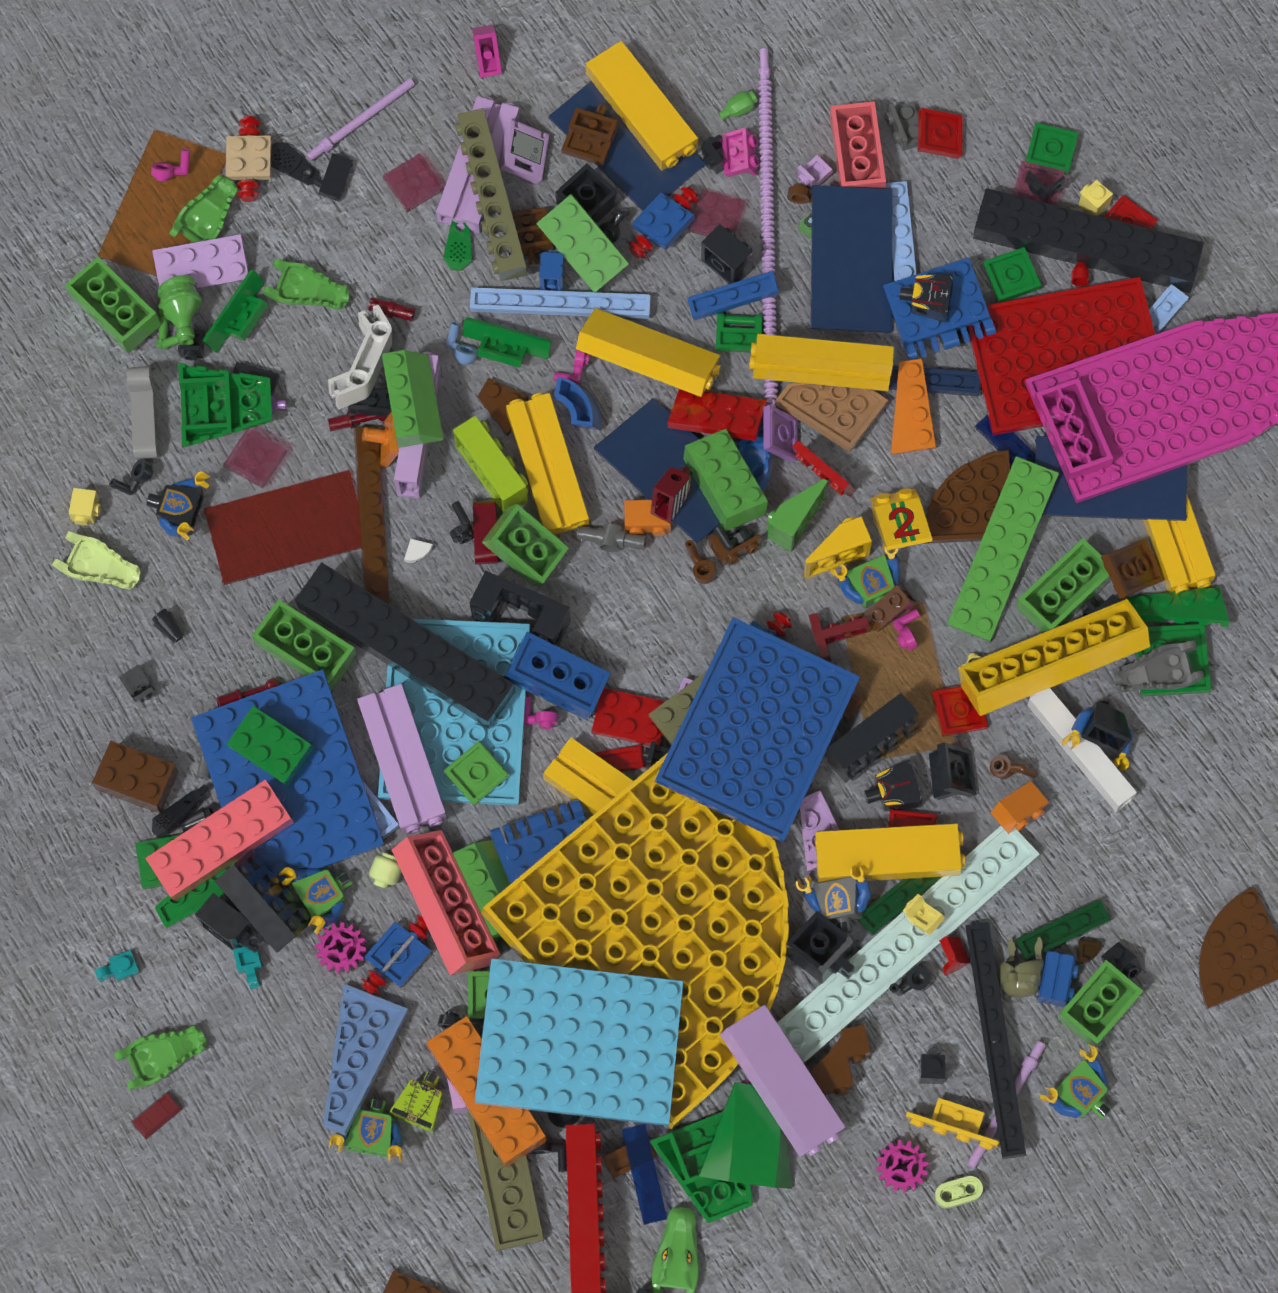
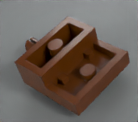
M598 104L595 113L576 108L561 152L604 166L618 130V120L603 116L607 109L604 104L603 106Z
M546 207L511 212L523 256H528L529 268H533L532 260L534 261L535 268L539 266L537 254L553 250V243L536 224L547 215Z

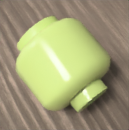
M383 852L382 855L375 856L369 875L375 879V885L387 889L388 885H396L402 871L395 856Z

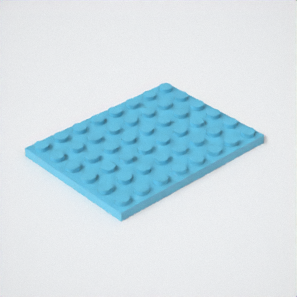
M412 619L502 677H504L521 639L526 632L530 633V624ZM388 665L386 689L402 684L441 802L471 804L445 775L443 770L475 743L480 741L510 777L478 804L519 806L526 690L514 685L515 693L491 728L488 729ZM380 769L378 799L391 800Z
M491 959L474 1104L668 1126L683 981Z

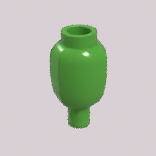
M752 90L749 92L741 91L728 100L726 108L720 111L719 115L722 120L729 116L740 117L751 111L758 100Z

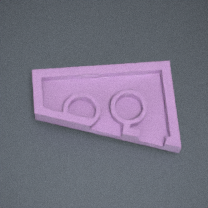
M820 790L804 797L799 808L807 873L817 869L815 832L839 830Z

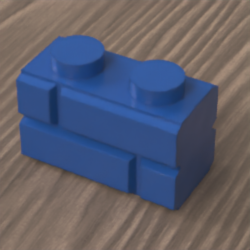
M555 250L541 253L539 271L540 290L563 291L565 279L564 255Z
M1047 951L1041 976V986L1038 992V1002L1065 1007L1067 1001L1072 1000L1074 987H1070L1071 979H1076L1079 966L1074 964V956Z

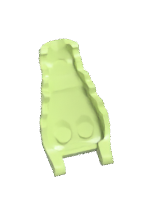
M70 531L67 532L65 539L75 545L66 563L55 559L52 564L53 567L68 577L82 581L112 584L128 590L135 587L141 574L138 565L123 560L119 554L109 549L105 543L98 539L78 535Z

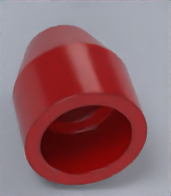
M1078 262L1075 264L1071 274V283L1074 286L1084 287L1089 284L1090 272L1086 263Z

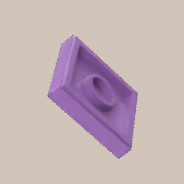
M771 405L764 406V450L789 462L797 461V458L794 456L796 451L792 448L797 442V418Z

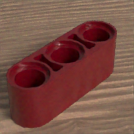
M496 500L473 501L475 565L498 564V556L482 543L497 522Z

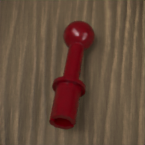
M347 412L346 415L328 418V424L331 432L345 428L353 429V424L376 419L384 422L387 417L364 414L350 416V413Z
M271 678L263 686L240 692L237 688L235 692L216 697L218 707L282 685V683L276 678Z

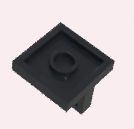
M945 742L938 744V751L929 753L934 799L940 800L958 794L966 797L977 795L971 750Z

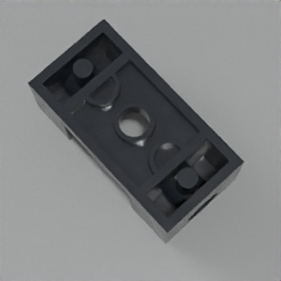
M485 570L469 602L474 621L495 622L505 602L509 608L516 611L521 609L526 611L530 617L537 619L533 628V634L559 647L571 622L570 607Z

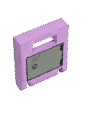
M510 118L506 122L499 168L535 184L542 181L549 134L545 132L541 134L540 130L521 122L515 123V120ZM515 159L531 165V167L525 170L515 166Z

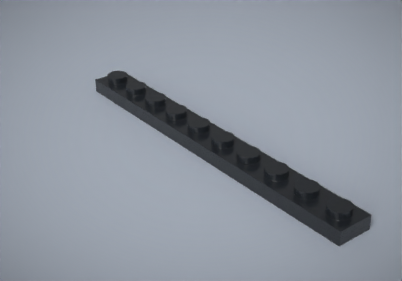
M989 922L966 925L1002 1159L1026 1156Z

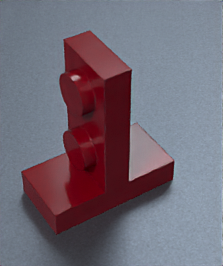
M818 614L808 615L820 658L828 662H832L828 644L871 632L867 617L856 616L849 619L847 623H833L828 625L827 629H822Z

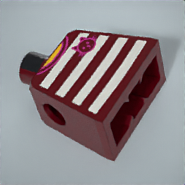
M683 466L680 470L674 467L668 469L654 486L650 514L671 524L689 495L691 476L693 475L689 468Z

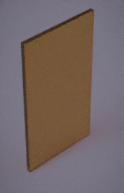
M154 130L98 253V257L157 277L152 250L190 244L191 240L181 233L173 237L169 232L183 207L206 189L216 176L221 174L226 163V154ZM181 149H190L189 173L187 175H173L168 181H158L151 175L152 164L162 162L173 166H180Z
M918 602L920 606L916 608L920 617L904 625L909 628L917 643V648L911 651L900 647L896 638L899 636V633L893 626L895 619L910 612L907 609H904L879 632L875 631L870 625L871 632L846 639L852 671L860 676L856 689L858 698L862 699L860 708L863 721L900 693L905 696L919 713L918 732L912 738H905L899 742V747L893 752H886L880 756L881 760L937 750V745L944 742L955 745L953 735L942 737L931 695L932 691L943 688L924 602ZM864 613L841 617L842 624L849 622V619L856 616L864 618Z

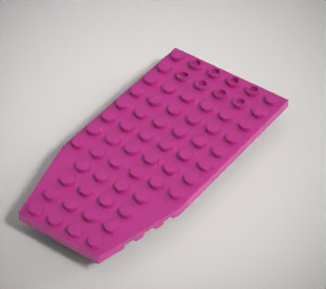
M1278 313L1260 314L1257 317L1247 318L1246 316L1236 317V319L1227 320L1220 318L1203 322V320L1193 321L1026 379V387L1075 502L1079 503L1245 445L1278 423Z

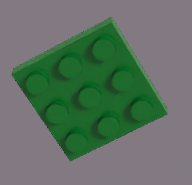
M1193 624L1148 627L1150 647L1137 652V659L1144 654H1149L1153 649L1161 645L1185 643L1195 640L1197 649L1188 652L1193 673L1203 671L1204 679L1179 689H1140V696L1210 693L1211 681L1205 626Z

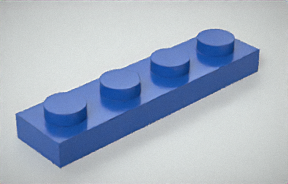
M770 271L687 297L692 318L695 321L780 293L774 272Z

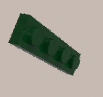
M942 877L902 879L863 911V917L857 920L871 936H874L903 912V909L917 894L922 896Z
M1101 899L1017 938L1015 942L1024 960L1028 962L1036 958L1035 944L1038 937L1042 939V954L1111 922V918Z

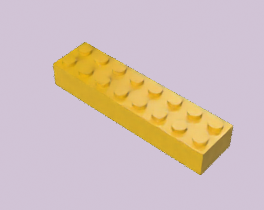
M1126 599L958 667L961 687L978 714L982 716L1149 648L1148 627L1129 600Z

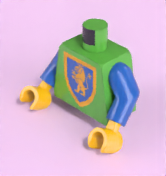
M883 544L882 549L888 555L887 557L882 555L848 571L844 565L838 564L841 568L840 573L837 574L833 568H831L830 573L838 578L837 582L846 598L856 604H862L864 608H868L877 603L896 585H899L900 567L898 557L895 555L898 552V548L887 551Z
M287 867L279 873V876H287L282 882L283 885H288L291 881L294 882L292 886L311 916L308 926H317L314 931L315 934H319L322 928L338 921L346 902L341 891L352 885L346 872L333 879L328 870L320 868L293 870Z
M1088 1044L1090 1048L1088 1054L1082 1049L1079 1051L1080 1055L1087 1059V1062L1083 1059L1056 1089L1045 1087L1049 1091V1095L1047 1097L1040 1094V1099L1049 1102V1105L1063 1116L1085 1118L1092 1110L1103 1119L1111 1111V1108L1101 1100L1108 1092V1082L1104 1068L1097 1057V1049Z
M372 1099L370 1110H359L347 1135L344 1136L339 1133L332 1135L328 1148L331 1149L332 1145H338V1152H342L344 1145L348 1151L388 1158L389 1162H391L392 1157L398 1156L399 1162H402L404 1138L398 1123L393 1121L392 1116L384 1114L386 1101Z

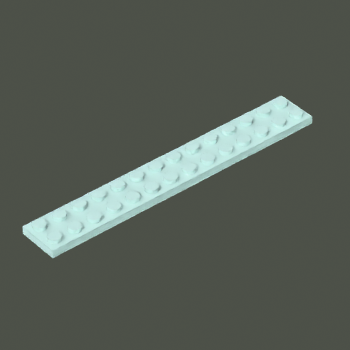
M1000 826L965 857V868H961L960 876L942 877L922 895L924 901L943 914L945 918L930 936L912 925L904 912H902L848 960L855 966V973L849 979L838 972L836 974L833 973L823 984L818 986L777 1023L803 1064L808 1062L841 1032V1029H845L887 992L891 984L897 983L940 945L939 940L945 936H950L1039 857L1040 854L1017 830L1008 834Z

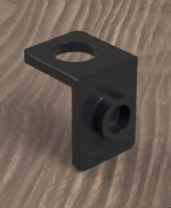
M1030 170L1026 172L1025 182L1028 184L1030 191L1034 195H1038L1044 202L1061 190L1066 180L1062 176L1046 188Z

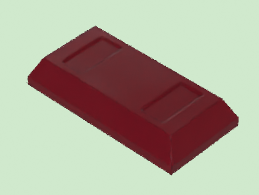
M167 1091L134 1118L131 1123L147 1140L182 1111L183 1107Z

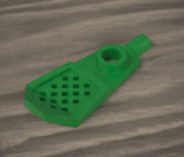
M452 220L443 260L450 270L462 271L472 262L470 228L465 222L462 223L465 226L464 230L458 231L456 227L460 223Z

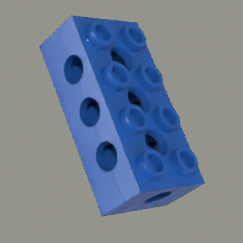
M526 632L519 643L504 678L514 685L587 720L594 711L610 676V672ZM532 662L538 664L540 669L535 668ZM553 673H557L560 679L555 678ZM574 683H577L578 685H580L581 690H580V689H577V688L575 687Z

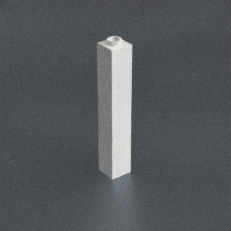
M1048 688L1029 696L1030 699L1027 706L1114 811H1119L1131 802L1137 792L1098 745L1081 738V734L1078 735L1080 744L1070 750L1072 747L1071 740L1064 746L1062 745L1063 738L1073 732L1071 728L1076 719L1055 693Z

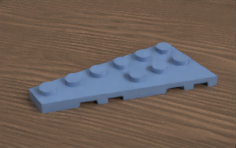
M343 985V998L340 1005V1018L337 1026L332 1072L330 1073L329 1092L323 1120L324 1128L344 1136L347 1135L409 1013L407 1008L352 986Z

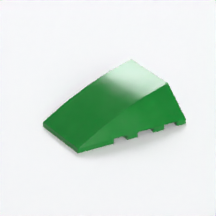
M178 362L181 390L182 448L272 422L270 378L244 373L234 374L221 369L220 371L211 370L203 366H187L185 363Z
M734 1082L723 1110L724 1114L716 1128L715 1137L707 1151L706 1160L698 1176L728 1182L792 1189L786 1135L754 1086Z
M723 1111L649 1141L707 1224L753 1206L750 1184L698 1176L706 1160L707 1151L715 1137L716 1128L724 1114Z

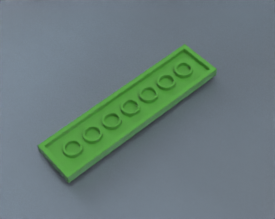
M1015 457L947 626L991 642L1058 478V472Z

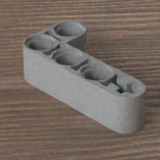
M150 366L127 368L126 376L131 400L134 459L158 458L156 397L153 373Z

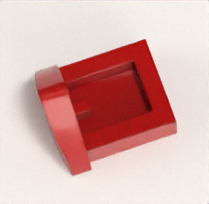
M945 936L939 940L948 959V962L942 968L944 976L952 974L971 963L959 937Z

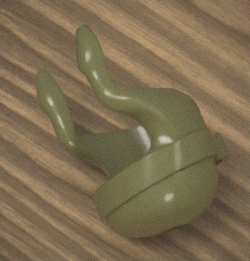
M1038 937L1035 944L1036 960L1020 963L1015 968L1012 965L1015 961L1016 946L1012 938L1009 940L1008 961H1004L1000 965L1001 985L1009 996L1029 997L1038 992L1042 979L1040 972L1044 965L1042 959L1043 942L1040 937Z

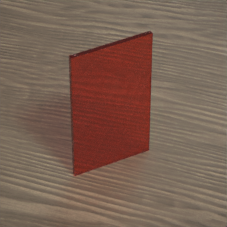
M347 470L204 508L223 584H231L361 549L359 506L350 471Z

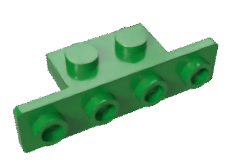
M251 269L203 338L205 344L215 353L219 351L228 336L245 341L268 307L264 300L255 297L264 284V281L255 270Z
M466 317L464 320L463 336L481 341L477 353L479 357L520 368L526 354L543 359H548L550 356L551 340L469 317Z

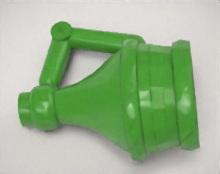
M189 275L172 277L163 282L158 288V297L160 299L158 313L160 314L161 326L159 327V339L156 342V346L161 349L167 350L170 346L179 343L180 345H192L194 343L195 334L191 328V322L202 305V297L196 290L197 283L195 279ZM168 320L177 328L176 335L169 338Z

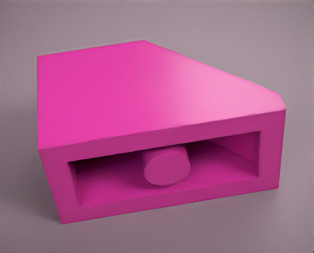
M488 25L472 28L480 78L502 74L494 26Z

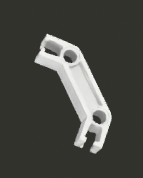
M379 305L373 307L372 324L366 318L368 315L366 310L358 312L359 327L365 338L350 371L328 379L329 394L332 398H335L338 409L364 400L371 394L383 366L382 354L389 353L392 346V327Z

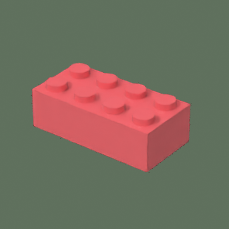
M875 101L831 106L830 124L839 186L885 189L886 177Z

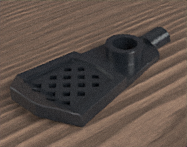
M274 143L271 146L272 168L308 186L314 184L318 188L321 187L323 180L319 178V171L289 144ZM304 171H310V174L307 176L303 175L302 173Z
M204 784L197 791L189 792L152 818L153 834L159 839L169 834L185 818V815L190 810L197 807L198 802L201 801V796L210 790L209 787Z

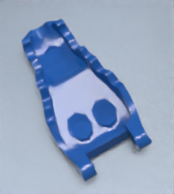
M764 419L756 441L746 439L737 441V449L762 491L766 488L772 471L771 453L764 450Z

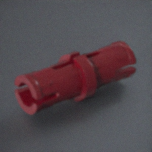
M371 297L370 301L372 302H369L368 311H373V307L379 305L388 318L396 317L410 322L413 321L412 317L415 315L414 307L400 305L393 300L389 302Z

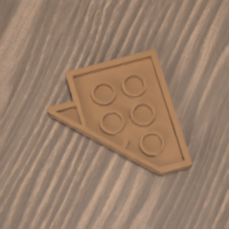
M807 383L788 384L775 400L776 406L848 452L852 451L888 403V399L870 389Z

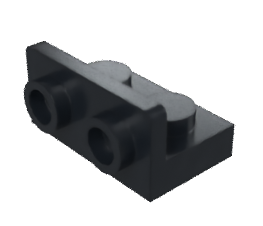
M373 388L371 394L366 399L348 406V413L388 417L392 411L388 388Z

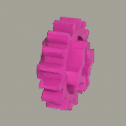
M341 922L339 928L332 923V930L330 931L324 928L325 935L317 936L321 943H317L314 946L316 950H320L315 954L316 958H323L320 961V965L322 967L328 965V972L336 969L337 975H340L342 969H345L346 973L349 974L351 966L357 970L356 962H364L361 954L367 953L366 948L362 947L366 941L365 938H360L362 935L361 931L354 932L352 924L347 929L344 922ZM341 934H346L352 938L346 939ZM333 937L330 945L326 946L328 940ZM342 944L344 951L339 953L338 945ZM356 951L354 956L349 960L348 958L351 955V953ZM335 958L339 960L340 963L333 962L330 959Z
M898 1140L897 1146L890 1142L888 1144V1151L884 1148L881 1150L884 1157H877L876 1160L881 1164L876 1167V1172H882L878 1179L879 1181H887L885 1184L886 1189L892 1185L894 1193L897 1192L898 1188H902L903 1194H906L908 1187L914 1192L916 1190L915 1183L922 1186L924 1181L920 1177H927L928 1174L923 1168L928 1167L929 1163L922 1161L926 1154L918 1153L919 1145L914 1147V1149L911 1148V1141H908L906 1146L902 1144L901 1140ZM900 1151L907 1152L911 1156L902 1155ZM891 1156L893 1165L886 1169V1161ZM899 1162L902 1165L909 1164L905 1172L902 1169H897ZM918 1164V1173L913 1177L911 1170ZM897 1177L902 1179L904 1182H898L893 1180L892 1178Z

